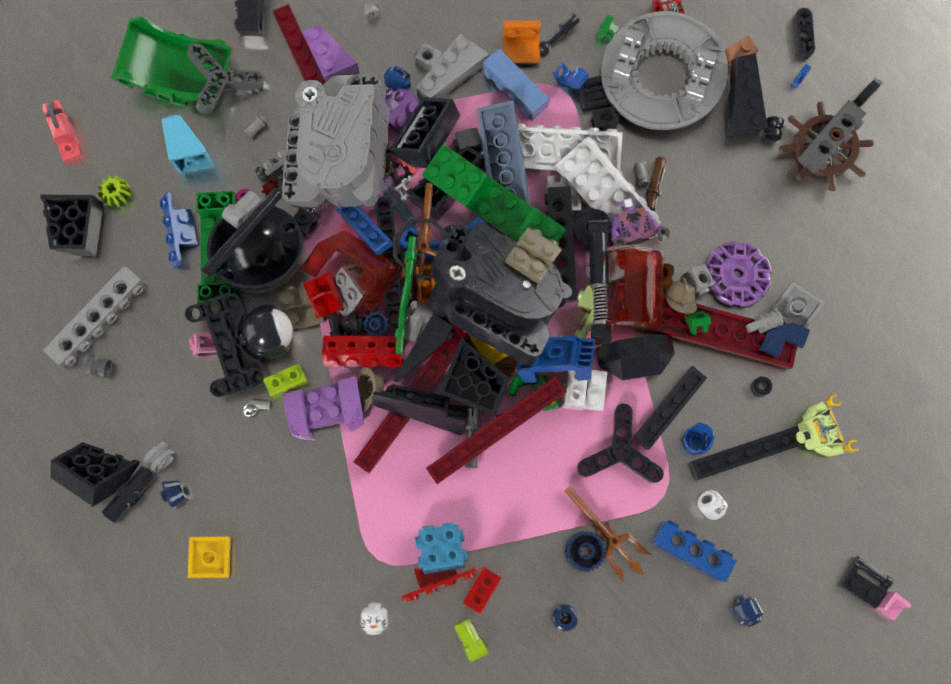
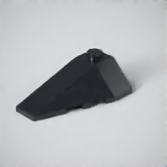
M435 314L431 316L393 381H402L446 344L448 340L451 341L454 338L456 326L449 322L448 317H441Z

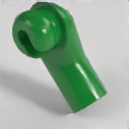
M516 375L513 377L507 393L516 396L519 387L530 385L532 382H523L520 376Z

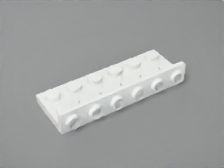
M518 124L525 169L557 171L554 166L587 137L594 139L598 143V148L601 152L609 156L612 165L620 169L622 132H618L617 129H607V132L599 131L598 128H588L587 131L581 130L580 127H570L569 130L562 129L561 126L544 128L543 125L525 127V124Z
M590 137L585 138L554 166L588 208L592 207L604 211L609 216L610 221H612L615 214L623 212L621 201L632 198L634 209L644 207L661 224L658 214L650 210L646 200L635 192L634 186L623 178V173L612 165L609 156L601 152L598 148V143ZM640 240L626 243L625 247L629 245L634 247Z

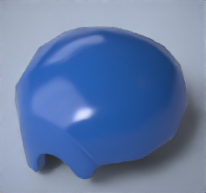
M697 423L688 428L683 437L685 447L695 454H704L709 451L715 439L713 430L709 425Z

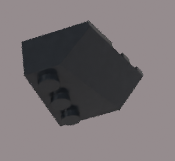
M461 338L439 393L496 415L509 378Z

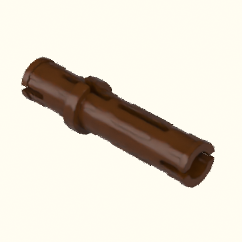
M660 156L655 159L650 186L646 190L647 206L653 211L656 210L658 197L661 196L660 189L667 164V159Z

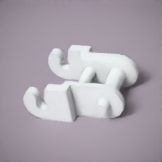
M411 175L408 176V179L404 178L401 180L402 183L393 190L394 193H398L401 196V202L407 201L408 196L407 194L404 195L401 189L409 190L405 185L412 180Z

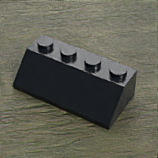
M422 98L389 149L390 153L412 167L427 168L461 116L453 99Z

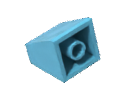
M169 115L167 118L161 119L168 159L179 174L215 167V163L205 147L180 115Z

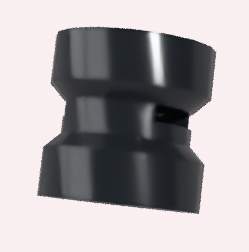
M777 116L768 117V128L764 130L763 138L769 141L781 140L783 134L781 129L784 127L785 120Z

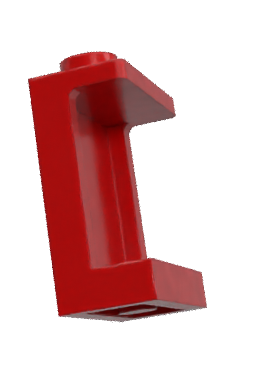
M483 567L465 597L463 604L481 614L502 578Z

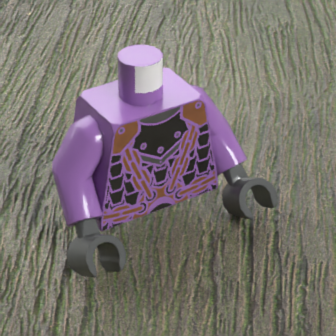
M632 198L621 201L623 212L614 215L611 221V229L609 228V235L613 242L612 249L614 251L617 250L618 245L624 250L626 243L653 237L658 234L657 238L659 241H663V235H666L667 238L670 235V230L663 227L644 207L634 209Z

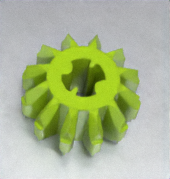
M108 175L107 181L101 179L103 185H98L100 191L97 194L104 204H108L110 207L114 205L120 207L121 202L127 203L125 198L131 197V194L128 192L131 188L127 185L125 179H121L117 175L114 178Z

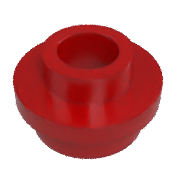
M269 180L262 185L263 190L261 192L268 196L274 188H279L277 181L272 182Z

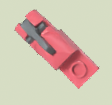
M54 100L51 103L43 104L42 108L54 141L59 147L62 160L65 163H69L83 158L73 125L69 122L62 103Z

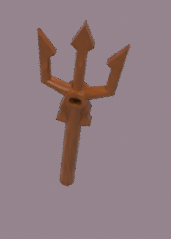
M426 183L422 219H430L433 183ZM422 222V229L417 230L419 238H417L418 246H416L415 252H420L418 275H423L425 253L434 257L438 253L429 247L432 240L430 238L433 234V231L429 230L430 223ZM404 268L402 270L401 279L405 276L406 270ZM416 278L419 289L425 278Z
M570 486L566 488L564 492L598 529L596 531L597 535L603 537L602 540L608 543L605 557L621 580L624 582L623 570L610 557L614 547L631 564L632 570L644 575L640 563L635 562L619 543L629 539L638 548L637 552L650 553L629 533L616 536L614 529L611 530L609 522L603 524Z

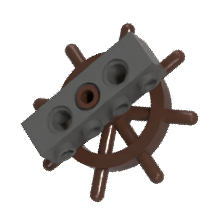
M850 100L844 104L835 116L826 115L824 102L820 101L817 103L818 116L809 119L805 123H802L793 115L788 117V121L798 128L799 131L795 137L794 144L781 145L779 151L782 153L795 152L797 160L803 167L796 175L797 181H802L809 172L820 177H827L829 190L833 192L837 188L835 176L844 173L846 170H852L859 177L866 175L865 170L854 162L859 155L860 148L872 147L874 141L859 140L856 131L864 123L862 118L867 113ZM820 126V134L815 133L812 128ZM806 135L813 140L812 143L804 144ZM849 148L848 157L841 153L840 150ZM832 156L842 164L833 166Z

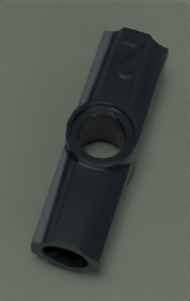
M141 466L129 481L124 482L116 490V496L102 511L103 515L113 523H117L130 507L139 502L143 496V491L156 476L150 470Z

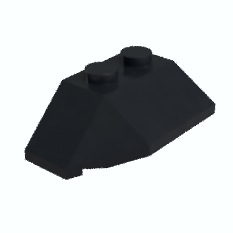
M662 334L621 339L611 342V345L596 347L599 367L622 381L661 375L675 354L672 337Z

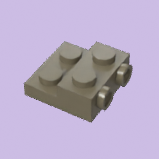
M528 227L505 262L539 284L562 249L559 248L556 241L544 238L538 229H530Z
M304 282L300 283V287L297 288L293 286L284 287L283 292L278 293L281 311L290 319L293 331L326 322L325 317L316 318L303 285Z

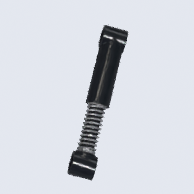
M588 220L590 286H593L592 292L594 296L592 298L594 300V322L591 325V339H595V345H611L612 342L611 325L608 324V316H606L608 314L606 312L608 311L606 309L608 307L606 306L608 304L606 302L608 300L606 299L608 297L606 295V290H608L606 287L609 285L608 220Z

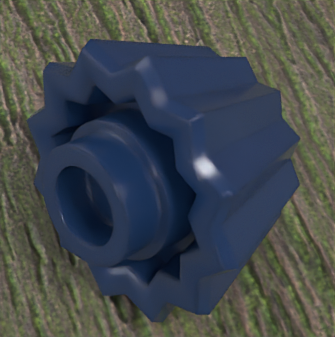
M379 311L371 312L368 316H365L363 330L367 331V335L382 336L383 333H387L389 319L385 317V313L380 314Z
M179 481L162 482L163 490L160 491L163 502H168L170 508L175 507L184 500L185 497Z

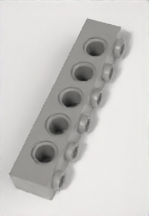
M123 266L42 351L59 366L66 369L76 362L77 357L89 349L90 343L103 334L108 324L113 323L117 319V315L130 305L131 300L143 292L146 284L126 266ZM127 287L126 291L120 294L121 289ZM113 300V305L107 308L108 302ZM100 315L99 320L94 322V317ZM86 329V333L80 336V332ZM72 343V348L67 351L68 344Z

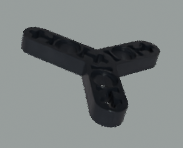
M623 403L615 408L612 446L581 460L577 465V473L580 476L590 477L620 462L650 483H657L663 479L664 472L662 468L631 447L633 417L631 406ZM622 408H625V411L628 412L624 417V422L628 421V424L617 423V420H622V415L618 414V411H621ZM619 427L627 429L626 437L618 436L617 429ZM616 440H627V444L623 443V450L626 453L622 457H620L619 453H616V450L620 448V442L616 443ZM600 455L608 456L609 463L607 465H601L598 462ZM635 457L642 459L643 465L641 468L633 466L632 460ZM594 458L595 465L599 469L596 470L594 466L589 469L588 474L586 471L582 472L583 463L590 465L593 463L591 459ZM647 463L650 465L648 467L649 470L654 471L656 469L658 471V478L652 479L651 473L645 471V473L641 472L646 468Z

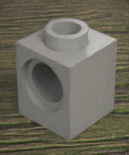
M424 43L414 54L416 66L429 72L443 53ZM431 57L430 60H425L424 58Z
M705 264L693 267L681 275V278L684 277L687 283L695 287V295L699 294V296L708 293L710 291L709 288L715 284Z

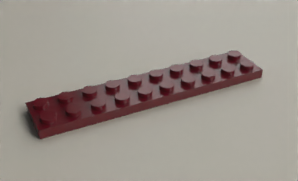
M619 282L614 283L607 311L608 314L606 315L608 320L662 335H670L673 338L787 369H792L794 366L797 346L785 341L779 357L759 350L766 332L760 333L757 330L748 333L746 326L755 322L754 319L696 304L697 310L694 313L704 311L711 317V324L708 326V332H703L701 326H698L697 334L693 335L690 333L689 326L686 323L685 315L687 313L678 312L668 304L665 295Z

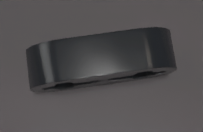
M876 77L857 96L853 103L860 108L883 82Z

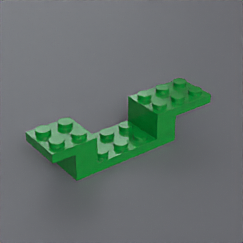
M444 144L421 175L517 243L528 227L530 229H538L544 238L554 240L557 243L566 232L564 227L535 207L533 208Z

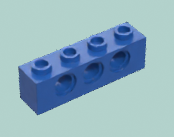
M673 521L661 522L651 542L653 545L715 579L727 582L737 560L732 558L733 554L723 549L721 551L715 549V545L705 539L703 542L696 538L697 535L689 530L684 532L678 529L679 525ZM675 534L681 538V543L678 546L672 542V537ZM693 544L699 549L698 554L695 556L690 552V547ZM711 554L716 557V563L713 566L708 562V557Z

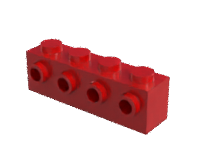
M323 336L321 353L323 366L401 367L402 354L395 353L397 342L395 336Z

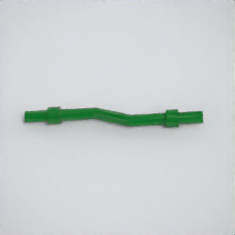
M413 236L409 237L408 251L405 252V260L407 261L405 282L400 303L398 329L395 331V338L397 339L396 354H403L404 341L407 339V308L413 282L414 262L417 260V252H415L416 237Z

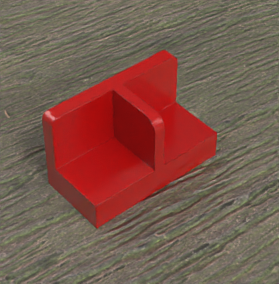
M326 273L317 279L303 283L316 318L337 313L345 308L332 273Z

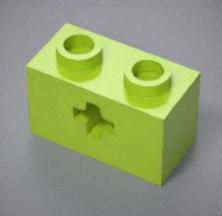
M300 363L263 379L270 396L274 400L283 397L284 393L296 391L310 385Z

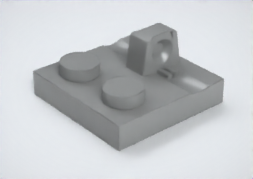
M792 281L771 311L778 309L783 317V321L787 324L794 322L808 328L826 302Z

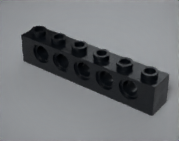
M571 186L548 187V193H544L545 205H549V212H545V215L556 223H563L566 232L559 240L563 241L566 246L560 251L553 265L559 271L560 277L567 280V285L572 290V294L566 303L577 302ZM556 204H561L564 208L562 211L557 212L553 207ZM564 260L567 265L564 268H558L556 262Z

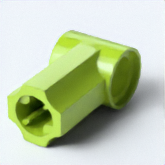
M469 618L454 626L471 663L489 654L482 638L478 636Z

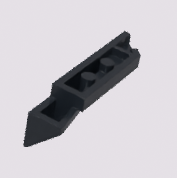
M395 384L387 386L386 390L380 393L373 392L371 401L372 406L457 435H461L463 432L468 410L467 406L450 405L451 397Z

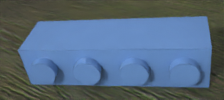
M500 48L483 62L484 75L488 79H492L496 87L501 92L504 91L508 95V99L510 101L513 100L520 107V111L524 116L533 120L548 107L549 98Z

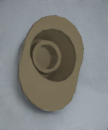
M684 277L679 281L672 282L669 289L665 290L667 302L673 309L687 314L694 313L697 310L695 287L687 283Z
M368 367L360 371L357 380L362 413L371 405L373 392L380 393L384 391V375L374 373Z

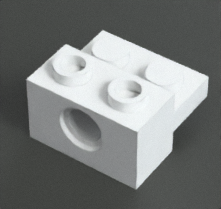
M592 370L590 380L577 381L575 371H567L565 384L567 393L564 394L563 408L603 411L607 372Z

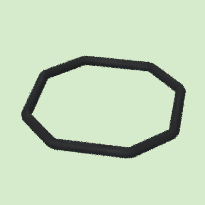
M411 219L393 237V257L405 270L406 264L397 257L396 239L414 222L432 223L448 237L449 233L435 220ZM413 272L414 278L433 279L432 275H416Z

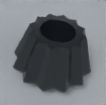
M358 314L346 316L347 320L340 322L347 336L365 332L363 330L365 316L358 317Z

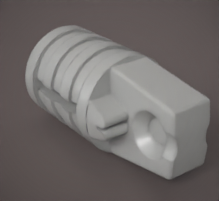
M775 309L769 313L754 317L755 322L748 324L746 329L748 333L757 330L763 333L777 326H782L783 317L780 311Z

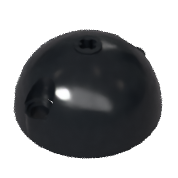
M274 206L215 272L217 279L237 290L248 293H265L281 287L294 275L303 256V236L298 223L285 210ZM223 217L216 223L208 238V260L216 254L237 230Z

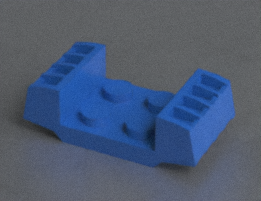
M578 336L549 337L535 363L531 366H526L519 362L517 373L523 382L537 383L539 372L575 371L577 381L590 380L595 353V339L580 338Z

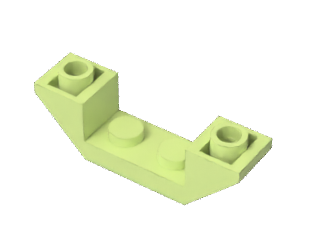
M587 285L585 290L581 289L577 296V300H579L577 306L589 312H586L581 322L584 324L582 330L577 329L574 335L580 338L587 337L594 322V300L592 299L594 296L589 285Z

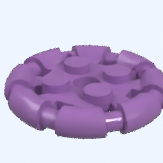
M731 241L718 246L716 251H712L709 254L705 265L715 282L709 289L710 292L712 291L716 295L715 298L718 301L729 306L739 305V307H745L758 302L760 297L766 295L772 281L770 279L772 270L767 257L759 252L760 249L746 242L737 243L736 241ZM736 250L741 251L742 254H736ZM725 255L727 259L723 260L720 256ZM752 257L758 261L755 265L750 260ZM714 269H719V274H713ZM740 269L743 272V277H736L734 270ZM758 273L762 274V278H758ZM720 283L725 288L723 291L718 287ZM752 286L756 289L754 293L750 290ZM734 292L740 293V298L734 297Z

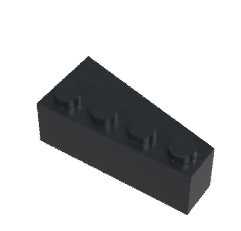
M756 53L736 57L731 60L730 95H728L729 109L725 137L768 128Z

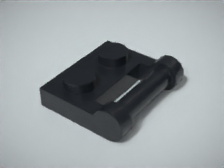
M601 76L588 78L582 87L577 89L583 110L611 104L605 94L603 85L588 89L584 88L585 86L602 83Z
M858 555L839 586L871 608L877 609L888 588L892 586L894 578L884 575ZM861 568L882 582L878 587L857 573L858 569Z

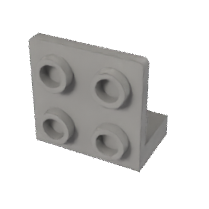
M359 263L342 266L334 277L345 307L340 311L344 319H347L346 316L352 315L362 300L376 297L379 293Z

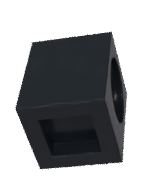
M614 107L594 110L590 117L592 128H598L599 131L607 132V129H616L620 122L619 115L615 113ZM601 119H608L610 122L605 123Z
M300 207L293 218L298 223L302 236L309 240L318 228L319 223L316 216Z

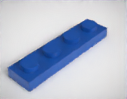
M342 206L336 209L340 217L377 256L393 246L392 241L358 206Z

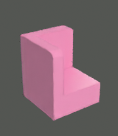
M887 591L877 609L887 618L894 621L903 608L909 609L912 605L898 593Z

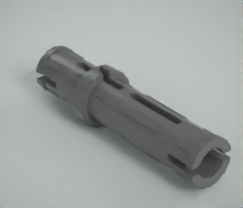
M468 408V426L465 427L467 438L481 429L479 426L480 409ZM478 456L467 463L465 468H478Z

